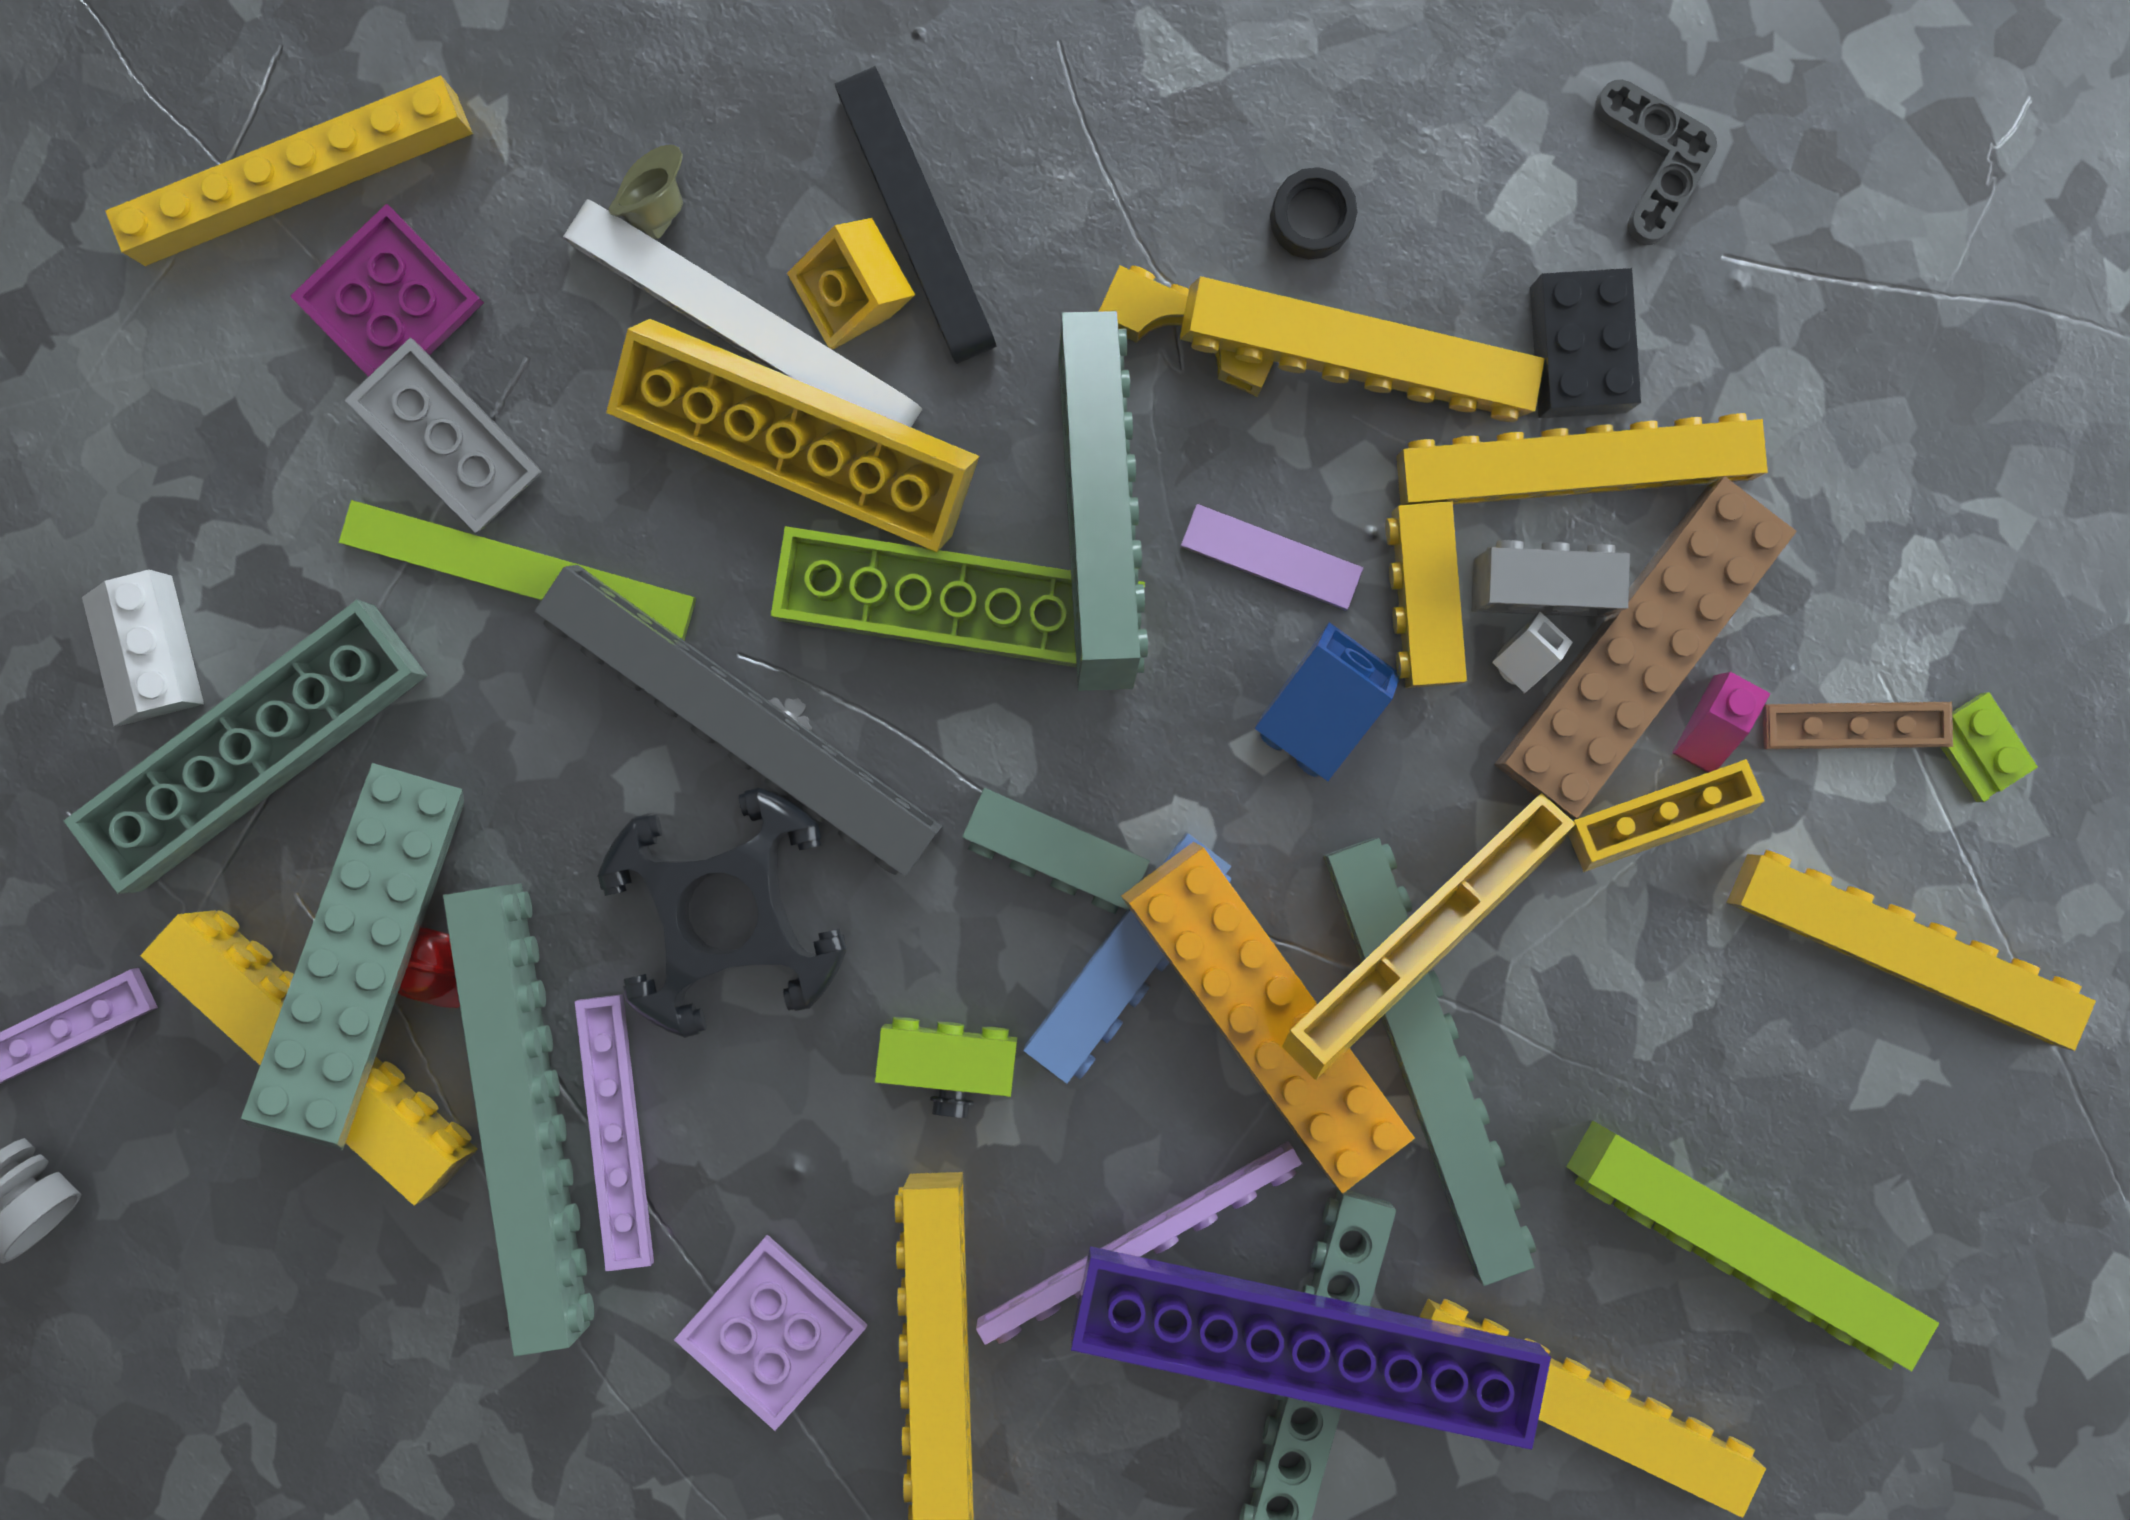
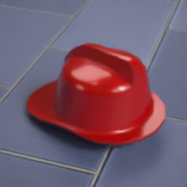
M428 928L420 929L398 994L439 1007H460L449 934Z

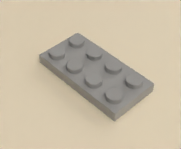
M409 338L345 399L348 405L475 533H479L542 473L540 468L412 338Z

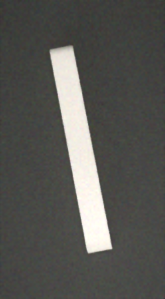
M587 199L563 236L569 244L767 368L909 427H912L922 411V408L901 392L626 221L611 215L608 210Z

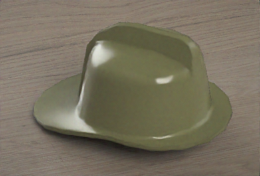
M672 144L663 145L639 158L623 178L618 193L608 208L610 214L616 217L623 216L630 225L642 232L644 231L653 239L660 238L671 224L672 219L683 207V200L675 179L683 156L680 148Z

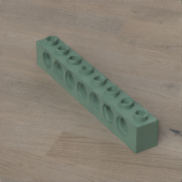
M1337 1189L1335 1198L1329 1197L1325 1204L1322 1223L1326 1224L1327 1228L1323 1242L1316 1241L1312 1251L1310 1267L1315 1268L1311 1286L1305 1284L1301 1292L1370 1306L1396 1214L1395 1207L1386 1200L1350 1190L1342 1194ZM1348 1231H1358L1361 1233L1359 1246L1350 1251L1341 1249L1339 1246L1341 1237ZM1345 1275L1349 1277V1286L1344 1292L1332 1294L1327 1291L1328 1283L1334 1276ZM1274 1394V1399L1279 1400L1275 1417L1268 1416L1264 1425L1262 1443L1267 1444L1262 1461H1255L1251 1472L1250 1487L1255 1488L1250 1505L1243 1504L1239 1520H1311L1342 1409ZM1306 1407L1314 1411L1311 1420L1305 1424H1295L1291 1421L1292 1414L1299 1408ZM1297 1452L1302 1457L1296 1466L1285 1468L1279 1465V1460L1285 1453ZM1276 1496H1283L1289 1499L1287 1507L1278 1512L1269 1510L1267 1508L1268 1502Z

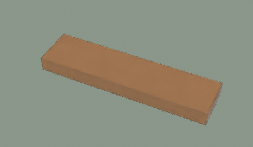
M1952 702L1765 704L1763 707L1764 749L1953 747Z

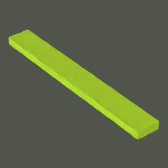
M353 500L350 501L338 542L537 600L543 599L563 567L579 565ZM579 565L685 641L696 603L695 597Z

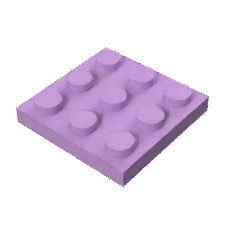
M766 1235L676 1336L674 1341L776 1431L862 1334L867 1324L770 1236Z

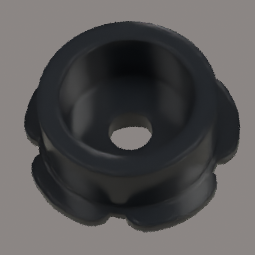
M940 1089L939 1096L930 1097V1100L934 1101L933 1115L968 1118L969 1105H974L973 1100L966 1099V1092Z

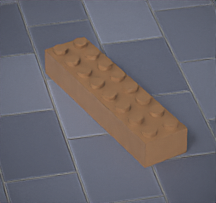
M1724 476L1709 484L1629 587L1628 609L1606 617L1494 765L1535 797L1541 793L1544 794L1570 819H1578L1797 531Z

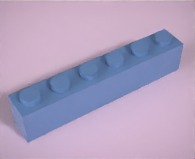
M1185 833L1163 862L1164 864L1189 844L1195 842L1205 848L1229 883L1232 879L1226 875L1232 866L1188 833ZM1130 908L1125 912L1024 1046V1052L1066 1084L1073 1075L1079 1080L1085 1075L1096 1059L1090 1053L1100 1040L1108 1043L1123 1023L1117 1017L1129 1003L1135 1007L1150 988V985L1145 980L1156 967L1162 972L1169 964V961Z

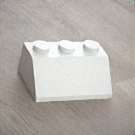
M145 570L106 580L82 597L114 726H122L204 704L171 575L153 570Z

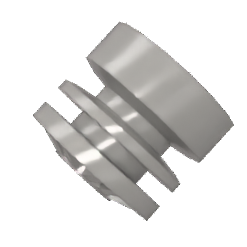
M25 1138L14 1141L0 1150V1263L3 1264L15 1259L43 1239L73 1210L82 1196L59 1172L50 1174L37 1181L46 1169L49 1161L41 1154L33 1156L36 1148Z

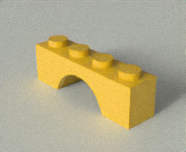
M1119 265L1099 311H1117L1118 329L1126 328L1127 338L1136 343L1156 328L1167 325L1182 326L1188 288L1178 284H1172L1169 288L1154 281L1155 276L1146 269L1138 266H1131L1130 269ZM1219 349L1215 353L1218 370L1217 379L1258 397L1274 361L1262 359L1261 363L1244 362L1235 358L1236 352Z

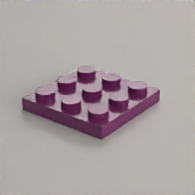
M387 203L290 295L368 377L409 338L414 339L430 356L484 304L465 282Z

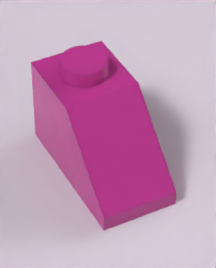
M1732 672L1714 675L1672 753L1707 773L1717 770L1750 733L1771 693Z

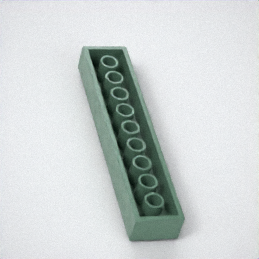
M522 883L443 895L513 1355L515 1357L569 1348L590 1326V1321L594 1318V1303L591 1294H585L583 1276L587 1274V1258L584 1249H578L576 1231L580 1229V1213L577 1204H571L569 1186L573 1185V1168L570 1159H564L562 1141L566 1140L567 1129L564 1116L557 1114L555 1097L559 1096L560 1083L556 1070H551L548 1052H551L553 1049V1038L549 1025H544L541 1007L546 1005V992L543 982L541 980L537 981L534 963L539 961V947L535 936H530L528 918L532 917L531 898L527 891L523 892Z

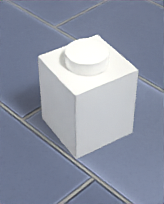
M1539 612L1504 644L1492 663L1498 667L1501 676L1507 682L1517 685L1526 693L1563 659L1573 642L1547 617Z

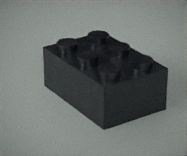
M1632 268L1542 273L1530 286L1534 356L1545 358L1537 398L1539 418L1628 413L1641 403Z

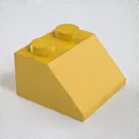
M872 218L834 225L787 272L797 293L830 349H835L890 319L915 296Z

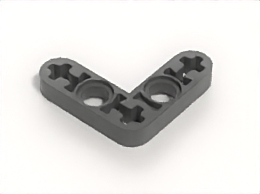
M1623 79L1609 82L1596 98L1595 112L1598 118L1611 128L1664 157L1632 211L1627 223L1628 232L1633 240L1642 245H1653L1659 242L1674 225L1715 154L1717 138L1708 126L1635 84ZM1619 94L1624 98L1622 101L1624 107L1614 111L1610 108L1612 105L1611 99ZM1638 105L1644 107L1635 118L1634 123L1629 121ZM1650 114H1657L1664 118L1667 124L1666 133L1659 136L1650 134L1645 128V117ZM1677 127H1679L1682 131L1677 136L1678 139L1671 145L1667 141L1676 132ZM1693 138L1700 141L1698 147L1700 151L1695 156L1687 152L1690 146L1688 143ZM1666 174L1677 175L1683 183L1682 194L1671 196L1665 193L1661 187L1662 176ZM1657 204L1665 207L1655 220L1657 227L1651 232L1644 229L1646 221L1643 218H1646L1655 209Z

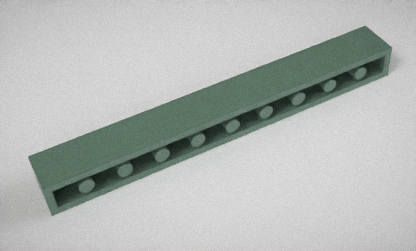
M1370 838L1323 855L1361 963L1408 919L1407 913L1412 911L1411 901L1405 887H1397L1391 870L1397 869L1394 854L1389 844L1382 845L1379 838ZM1433 970L1418 981L1381 1019L1474 1276L1483 1286L1535 1268L1530 1254L1536 1252V1246L1526 1225L1520 1227L1515 1214L1516 1210L1521 1209L1518 1196L1512 1184H1505L1499 1168L1505 1166V1161L1495 1140L1489 1142L1484 1125L1490 1123L1482 1100L1480 1098H1473L1468 1084L1474 1081L1473 1072L1465 1055L1459 1057L1453 1040L1459 1038L1458 1031L1450 1013L1443 1015L1437 999L1443 996V990Z

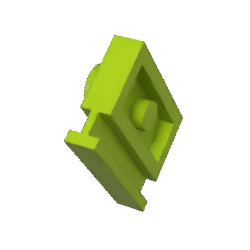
M1990 692L1979 694L1952 712L1953 747H1941V749L1976 802L1987 801L1996 792L2004 790L2038 768Z

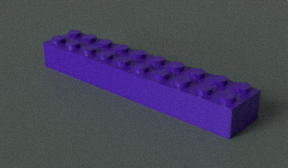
M1091 1246L1089 1248L1071 1333V1351L1530 1450L1533 1448L1551 1356L1537 1342Z

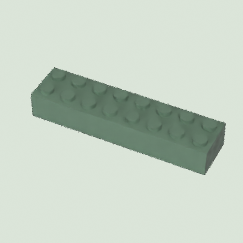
M1117 311L1063 312L1061 317L1058 358L1078 691L1133 689L1137 673H1144V657L1148 656L1147 630L1141 629V613L1145 611L1144 585L1138 584V569H1141L1142 549L1141 541L1135 540V525L1139 523L1138 498L1132 497V482L1136 480L1135 454H1130L1129 442L1133 438L1132 412H1127V398L1130 397L1129 370H1124V356H1127L1126 328L1118 329Z
M356 600L63 821L117 894L142 892L428 675L376 606Z
M375 763L371 764L241 1119L248 1126L343 1150L464 806L463 790L461 788Z

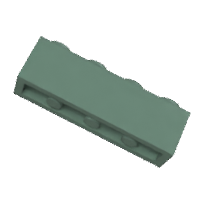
M987 788L983 789L962 836L971 841L968 847L969 850L991 860L997 852L1012 859L1009 868L1034 878L1036 871L1053 877L1050 886L1075 896L1077 889L1094 895L1091 904L1113 914H1116L1119 907L1129 910L1121 895L1142 880L1150 862L1148 859Z

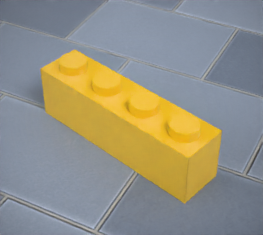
M1453 502L1399 505L1391 512L1392 518H1387L1385 524L1387 544L1394 545L1395 562L1389 564V581L1392 590L1398 589L1399 607L1393 608L1392 615L1395 634H1401L1402 652H1397L1396 654L1399 679L1405 678V688L1455 685L1467 682Z
M1745 759L1573 821L1576 824L1568 836L1583 872L1752 813L1765 800L1749 763Z

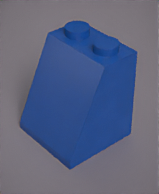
M1329 622L1261 715L1254 729L1260 732L1261 739L1268 746L1278 751L1283 749L1296 758L1298 766L1304 772L1313 777L1321 776L1326 781H1329L1393 699L1399 682L1397 671Z

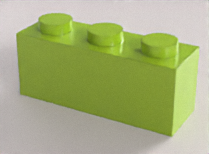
M893 1017L892 1024H884L881 1027L876 1083L1011 1097L1017 1037H1008L1009 1029L982 1027V1034L964 1032L963 1024L952 1022H937V1029L919 1027L920 1020L904 1017Z

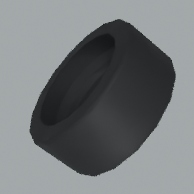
M1321 167L1301 169L1287 177L1277 190L1270 213L1272 232L1280 246L1294 256L1308 260L1325 258L1342 247L1354 228L1358 214L1356 195L1348 181L1335 171ZM1315 188L1325 191L1335 199L1339 206L1340 217L1338 225L1331 234L1323 238L1310 239L1303 237L1293 230L1288 221L1287 210L1289 203L1297 193L1304 189Z

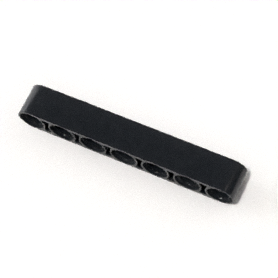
M875 66L834 83L846 115L955 364L997 347L984 312Z

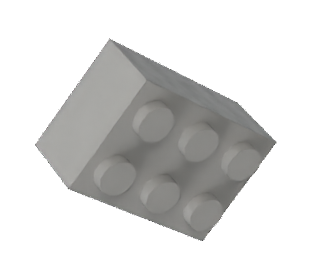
M1497 541L1496 546L1487 547V551L1473 559L1472 612L1538 614L1541 612L1543 615L1606 617L1628 609L1630 553H1615V545L1592 544L1587 546V550L1570 551V544L1562 542L1542 543V548L1524 549V542Z

